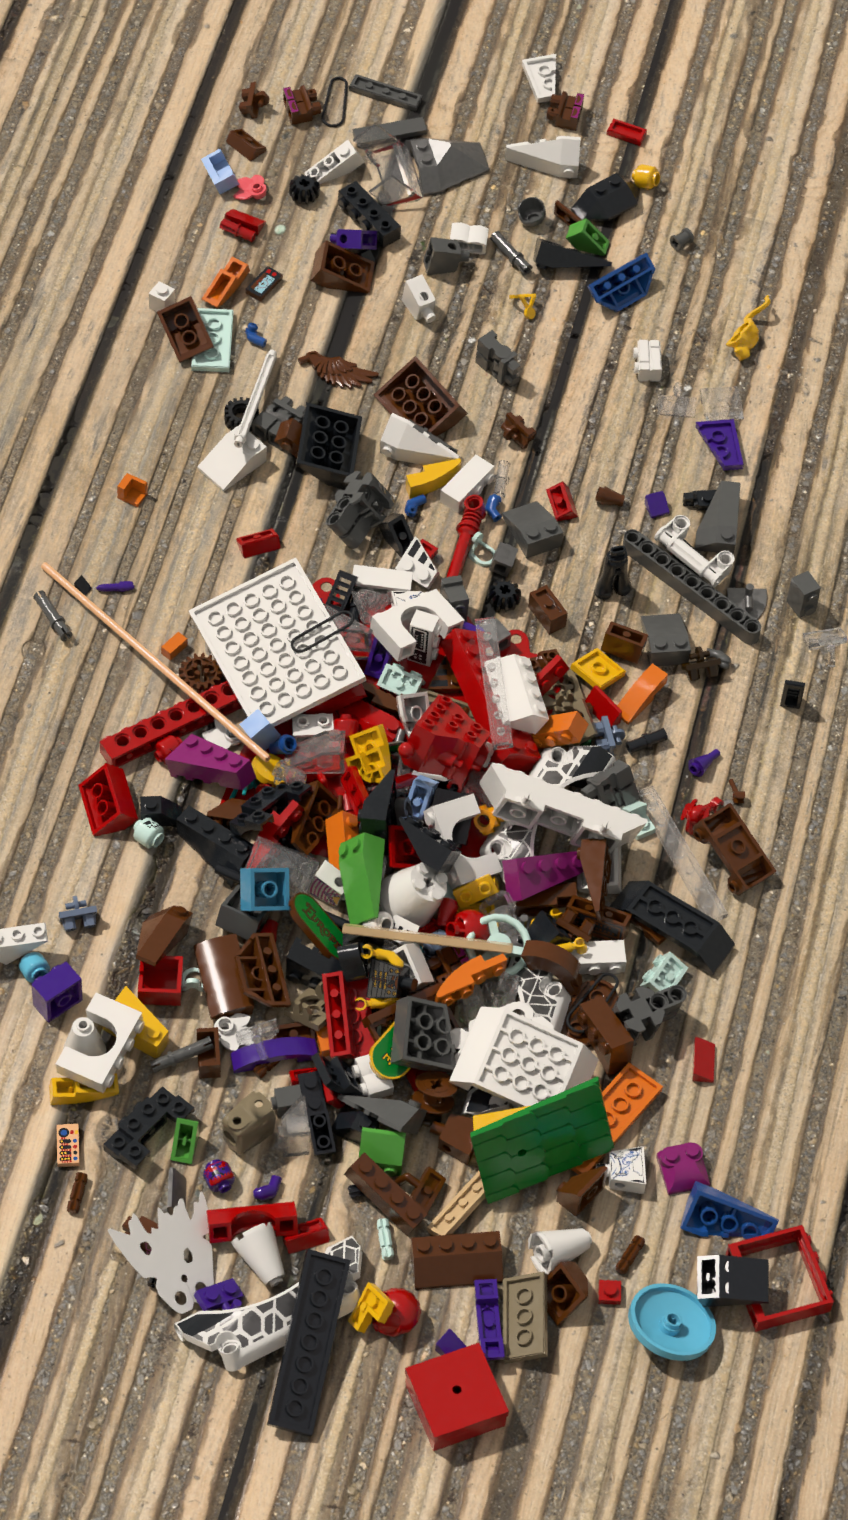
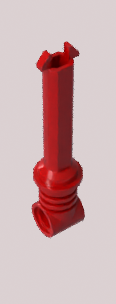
M479 495L468 496L464 501L465 510L461 522L456 527L459 539L447 577L462 574L472 537L480 531L481 520L486 516L484 502Z

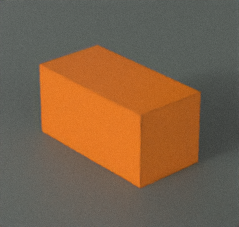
M177 632L161 646V654L171 661L188 646V639Z
M324 1026L320 1031L315 1030V1036L320 1054L327 1057L330 1056L327 1026Z

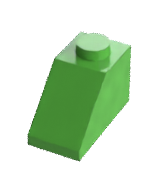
M587 218L570 225L566 236L569 243L577 250L601 256L606 255L610 242Z

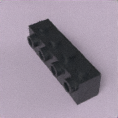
M357 181L338 191V205L340 208L344 209L351 219L361 226L362 230L377 231V243L382 248L400 239L401 226Z

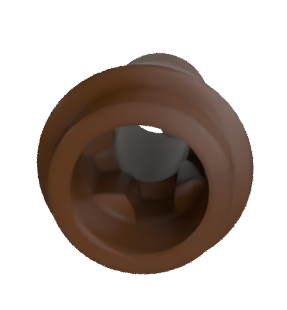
M599 486L595 502H599V505L622 507L625 495L619 494L606 486Z

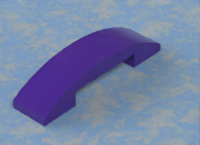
M284 1037L247 1045L230 1053L234 1073L251 1071L255 1065L293 1058H297V1062L312 1060L311 1057L318 1051L315 1039Z
M497 1279L474 1280L479 1344L486 1360L505 1359L498 1307Z

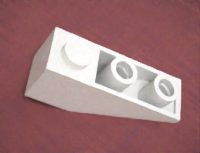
M347 140L304 174L306 176L310 174L311 178L316 177L317 182L322 184L351 173L365 161L355 147Z

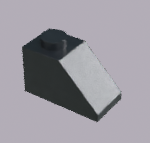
M392 513L378 526L385 541L402 558L414 537L404 515Z
M162 796L140 797L141 820L151 818L162 827L177 826L176 819L182 814V806Z
M362 1111L340 1112L331 1128L332 1133L360 1144L362 1127L379 1129V1121H377V1118L368 1116Z

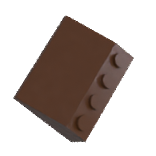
M416 356L374 394L390 414L394 413L407 420L411 419L419 426L426 427L435 436L454 427L468 414Z

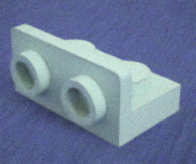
M386 663L377 686L396 695L401 693L405 695L418 693L421 685L424 686L425 681L421 678L422 675L411 670L408 673L399 664L393 663V665Z
M671 952L664 955L660 954L654 959L653 968L643 975L642 979L644 981L640 987H649L656 993L677 985L688 967Z

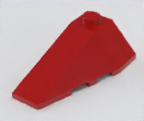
M363 700L356 701L336 711L339 716L340 714L352 715V719H356L359 722V732L383 724L388 743L395 741L398 729L405 730L402 723L395 717ZM405 733V736H404V739H403L404 742L406 741V737H407V734H406V733Z

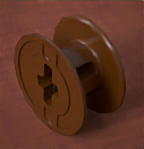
M439 1071L423 1072L415 1079L416 1087L419 1090L414 1092L412 1100L421 1103V1108L427 1110V1113L445 1114L455 1106L452 1095L456 1093L458 1086L449 1083L451 1076Z

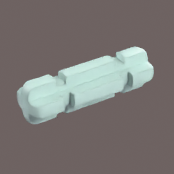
M387 1218L378 1219L377 1230L379 1232L382 1259L385 1261L392 1260L394 1258L389 1220Z

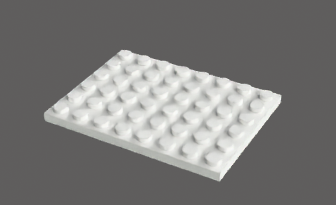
M297 558L283 563L189 610L190 616L247 717L259 709L271 725L275 727L367 681L340 632L305 652L297 653L292 650L291 641L294 637L330 617ZM330 620L295 640L294 647L302 650L338 629L333 620Z

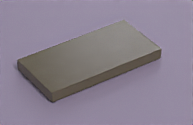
M545 1272L503 1279V1346L505 1355L503 1361L506 1364L548 1357L547 1274Z

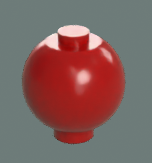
M463 910L456 914L452 921L446 925L447 936L466 938L469 933L474 931V939L488 940L490 937L488 924L482 925L480 923V919L485 915L477 910Z

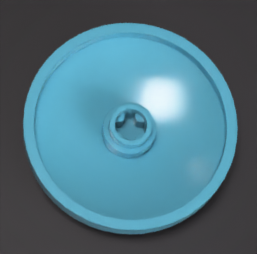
M665 1283L649 1285L635 1295L629 1307L628 1320L633 1334L648 1350L661 1357L677 1361L696 1359L708 1351L715 1338L716 1323L709 1307L701 1305L696 1294L683 1287Z

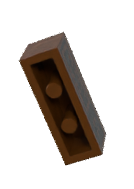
M572 895L566 910L570 907L579 913L574 920L575 923L581 926L585 918H589L595 922L592 931L594 937L607 941L625 940L629 932L632 914L605 905L603 920L598 922L592 901Z

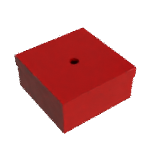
M479 1343L405 1368V1385L433 1451L505 1426L509 1410Z

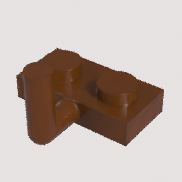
M429 1166L425 1168L419 1180L412 1174L405 1173L395 1178L394 1181L399 1186L406 1182L412 1185L414 1190L410 1197L428 1213L446 1178Z

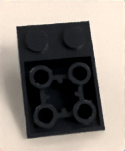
M416 816L399 817V821L420 860L438 873H449L462 852L457 848L458 844L450 839L445 840L441 838L439 831L432 827L429 829L423 826L424 822Z
M727 1255L697 1256L698 1301L703 1307L769 1303V1260Z

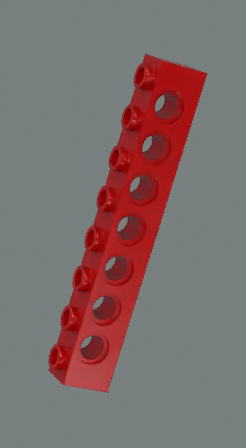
M227 681L214 685L202 693H198L209 703H214L211 705L224 716L242 708ZM190 698L176 703L169 709L161 710L148 719H142L131 727H125L112 736H106L100 741V753L108 764L120 767L154 751L155 744L169 735L181 738L214 722L215 718Z

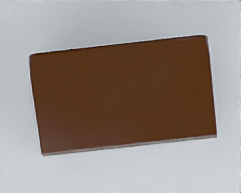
M243 129L231 130L226 140L227 144L249 161L256 159L267 150L265 146Z
M558 200L555 201L554 214L569 227L581 221L578 216Z
M299 1022L270 1026L272 1039L306 1037L313 1038L316 1041L315 1030Z

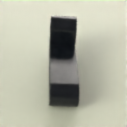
M343 934V946L337 947L339 962L347 983L368 978V959H364L361 956V953L368 954V948H363V945L368 944V937Z

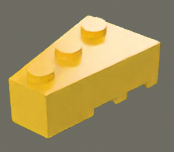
M125 986L115 1001L142 1012L143 1021L145 1022L141 1033H137L134 1038L133 1047L156 1059L160 1057L169 1044V1031ZM103 1026L104 1031L116 1037L114 1032Z

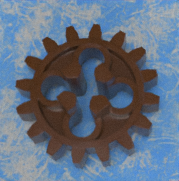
M195 653L192 659L187 656L186 662L182 661L181 668H179V677L191 688L197 690V693H200L201 690L206 691L214 685H219L220 679L223 678V673L216 660H212V655L205 657L204 653L201 654V657H198ZM198 665L201 666V675L204 677V682L200 681Z

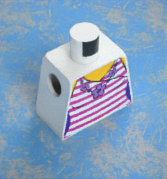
M325 860L315 874L307 893L334 907L341 900L346 902L340 870Z

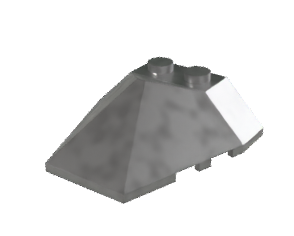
M432 138L405 140L409 156H414L419 171L418 183L423 196L441 194L453 185L455 187L459 186L460 182L464 180H472L489 172L481 144L478 142Z

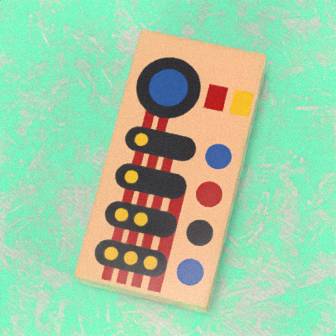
M78 1124L57 1125L58 1167L80 1166Z

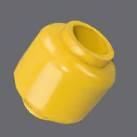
M641 164L637 169H634L632 180H634V184L639 188L651 190L658 186L660 173L654 166Z

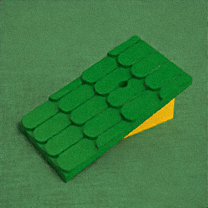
M598 1076L531 1106L473 1116L474 1131L470 1132L488 1204L519 1193L521 1189L545 1181L548 1177L582 1165L584 1161L608 1153L614 1148Z

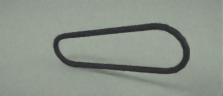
M334 77L329 84L321 119L325 125L330 127L340 126L345 120L348 83L343 77ZM340 79L345 82L342 120L337 124H329L324 120L332 83L334 80Z
M604 973L599 976L566 1017V1024L570 1030L576 1033H585L584 1030L574 1029L569 1023V1018L605 976H611L616 981L614 988L605 1000L608 1003L619 985V980L614 974Z

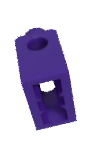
M338 229L337 233H331L330 242L342 248L376 249L377 231Z

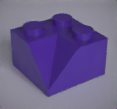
M67 962L54 966L49 973L37 977L31 984L33 1006L48 1023L83 1000L82 979Z

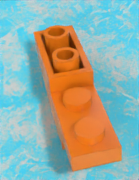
M502 953L486 961L481 955L467 961L444 981L436 994L435 1002L447 1004L448 1007L459 999L470 997L473 994L475 984L479 985L486 979L502 975L506 970L508 959Z

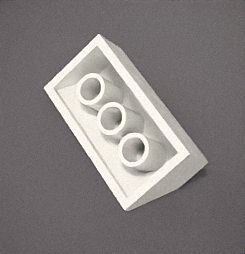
M512 654L486 662L484 667L503 726L536 734L549 720L530 658Z

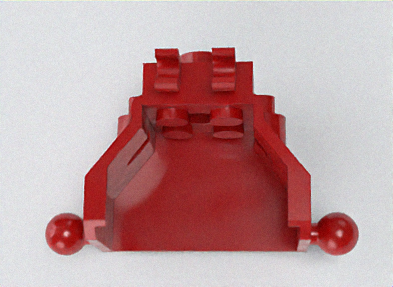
M438 694L415 724L408 741L400 744L398 753L404 765L417 772L441 775L451 779L447 784V788L450 789L452 784H457V792L461 793L464 786L470 780L472 770L480 772L490 751L486 742L491 732L473 721L451 698Z

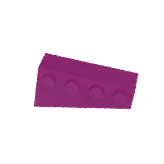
M190 734L165 758L171 777L185 776L186 780L200 779L203 780V783L207 784L216 782L220 786L243 790L256 778L249 759L194 734Z
M577 851L502 861L508 902L524 900L584 872L581 860L577 859Z

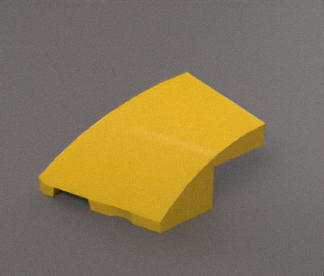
M383 724L349 736L355 755L345 759L347 766H356L361 778L369 783H380L391 770L389 745Z

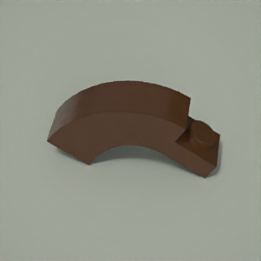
M526 940L521 957L529 970H543L555 975L570 996L577 995L582 985V977L579 974L581 963L577 958L558 945L539 940Z

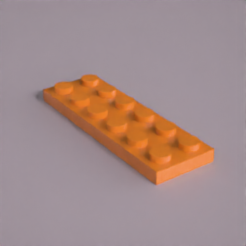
M630 1062L602 1092L614 1145L663 1090L661 1084ZM607 1153L586 1160L582 1165L571 1168V1170L578 1175L593 1170Z

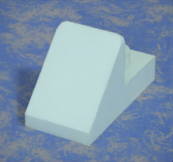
M637 800L627 806L623 805L620 807L623 811L638 814L642 818L648 819L646 825L636 836V840L655 833L656 828L646 814V803Z

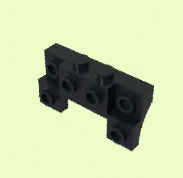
M295 781L289 786L287 784H279L275 788L271 786L262 788L261 791L241 805L242 813L229 822L231 833L241 836L248 830L263 831L264 824L274 822L273 814H271L273 811L280 815L288 806V801L293 799L299 802L302 801L301 796L303 794L313 792L312 785Z
M162 1086L151 1098L146 1097L143 1101H139L128 1116L122 1117L118 1123V1130L103 1144L104 1151L111 1157L122 1160L136 1170L138 1165L151 1155V1152L144 1145L167 1123V1118L174 1122L177 1121V1118L185 1119L190 1113L195 1111V1107L181 1096L175 1097Z

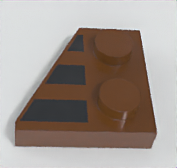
M444 656L428 686V690L438 694L463 693L447 657Z

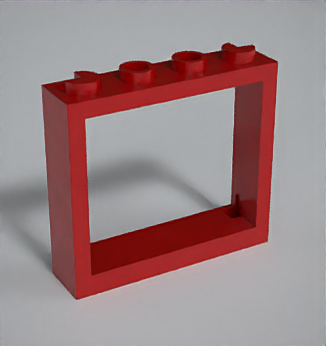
M803 1225L728 1244L727 1256L742 1257L796 1242L820 1301L768 1316L764 1315L761 1304L745 1305L755 1332L831 1312L834 1303L833 1292L828 1290L826 1274L824 1270H820L818 1254L812 1250L811 1237L805 1232Z

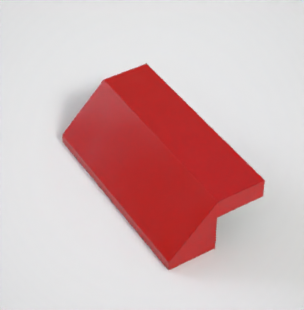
M343 971L322 974L331 1058L338 1056L339 1058L355 1059L367 1055L375 1043L368 1027L365 1028L361 1021L373 1014L374 1009L366 1007L364 1010H357L356 1008H363L365 1003L362 1000L355 1001L359 997L370 1000V998H366L369 972L368 978L348 983L345 980Z

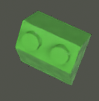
M362 1127L359 1157L365 1152L388 1176H401L406 1133Z

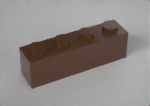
M365 1152L345 1172L344 1175L406 1236L428 1215Z

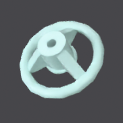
M493 913L480 919L482 925L488 924L489 941L511 943L507 935L499 933L496 922H505L514 926L521 934L524 946L526 940H531L528 930L522 923L507 914ZM474 931L469 933L466 938L474 939L475 933ZM513 945L512 953H504L506 957H521L524 947ZM466 949L469 960L477 957L475 950ZM486 951L482 957L486 961L502 953ZM521 957L514 966L506 968L505 972L498 977L505 978L517 974L526 966V963Z

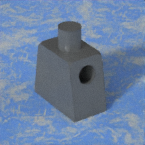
M430 237L423 260L426 274L435 275L457 271L459 262L469 261V251L461 250L457 240Z

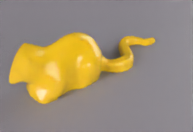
M766 295L764 298L765 302L745 316L743 319L745 323L738 327L732 338L726 343V346L734 349L739 361L750 357L749 350L755 347L759 340V329L752 318L770 305L769 295Z

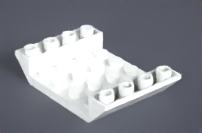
M480 1007L449 1083L469 1091L471 1086H474L518 1107H526L590 1080L599 1059L585 1044L508 1009Z

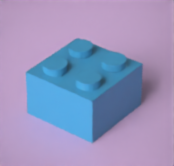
M241 868V911L290 910L289 868Z

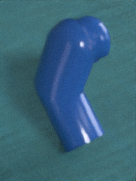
M421 494L407 500L404 509L407 516H415L418 506L427 503L425 495Z
M496 494L488 497L485 510L494 522L499 521L502 517L496 509L502 500Z

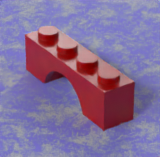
M295 1202L206 1210L210 1243L232 1241L237 1234L262 1223H265L267 1226L268 1222H271L276 1237L298 1235Z

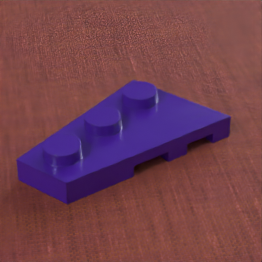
M734 419L696 422V429L722 469H743L744 464Z

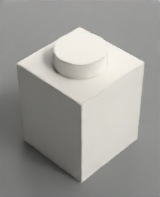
M158 282L149 292V308L156 312L175 303V289L164 283Z

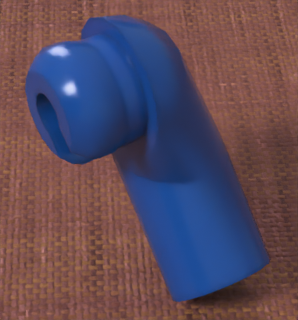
M249 323L248 328L245 330L248 341L264 348L267 339L258 335L257 324Z

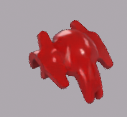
M714 797L706 805H696L698 799L687 803L680 818L681 820L687 819L685 832L693 835V826L700 820L710 816V812H717V807L719 805L723 806L724 801Z

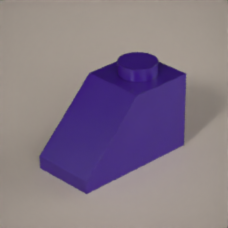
M374 637L364 674L379 679L386 663L391 664L393 656L376 637Z

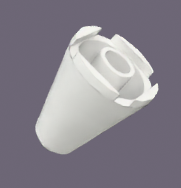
M86 1017L76 1019L70 1029L63 1050L67 1046L88 1056L105 1054V1042L94 1023Z
M268 1222L267 1226L265 1223L257 1225L243 1232L242 1239L238 1240L236 1237L231 1242L234 1249L265 1285L274 1287L283 1282L282 1278L285 1276L271 1222Z
M583 1228L537 1231L530 1234L528 1249L533 1250L534 1256H531V1260L535 1268L539 1272H545L548 1275L560 1262H570L590 1249L592 1238L590 1233Z

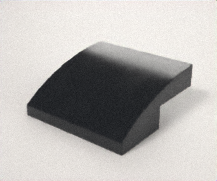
M317 1052L311 1057L327 1088L343 1095L361 1096L363 1094L350 1066L338 1056L329 1061Z

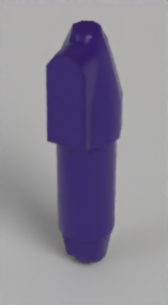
M120 581V583L101 584L96 589L103 592H125L134 589L132 581Z

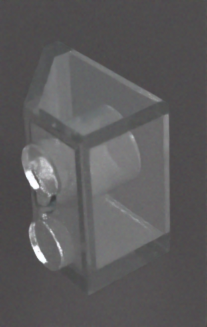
M300 1096L281 1117V1126H277L278 1149H282L283 1157L309 1155L310 1130L305 1096Z

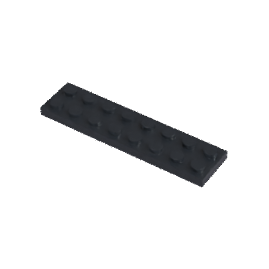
M310 1249L306 1250L267 1426L309 1437L313 1435L351 1260Z

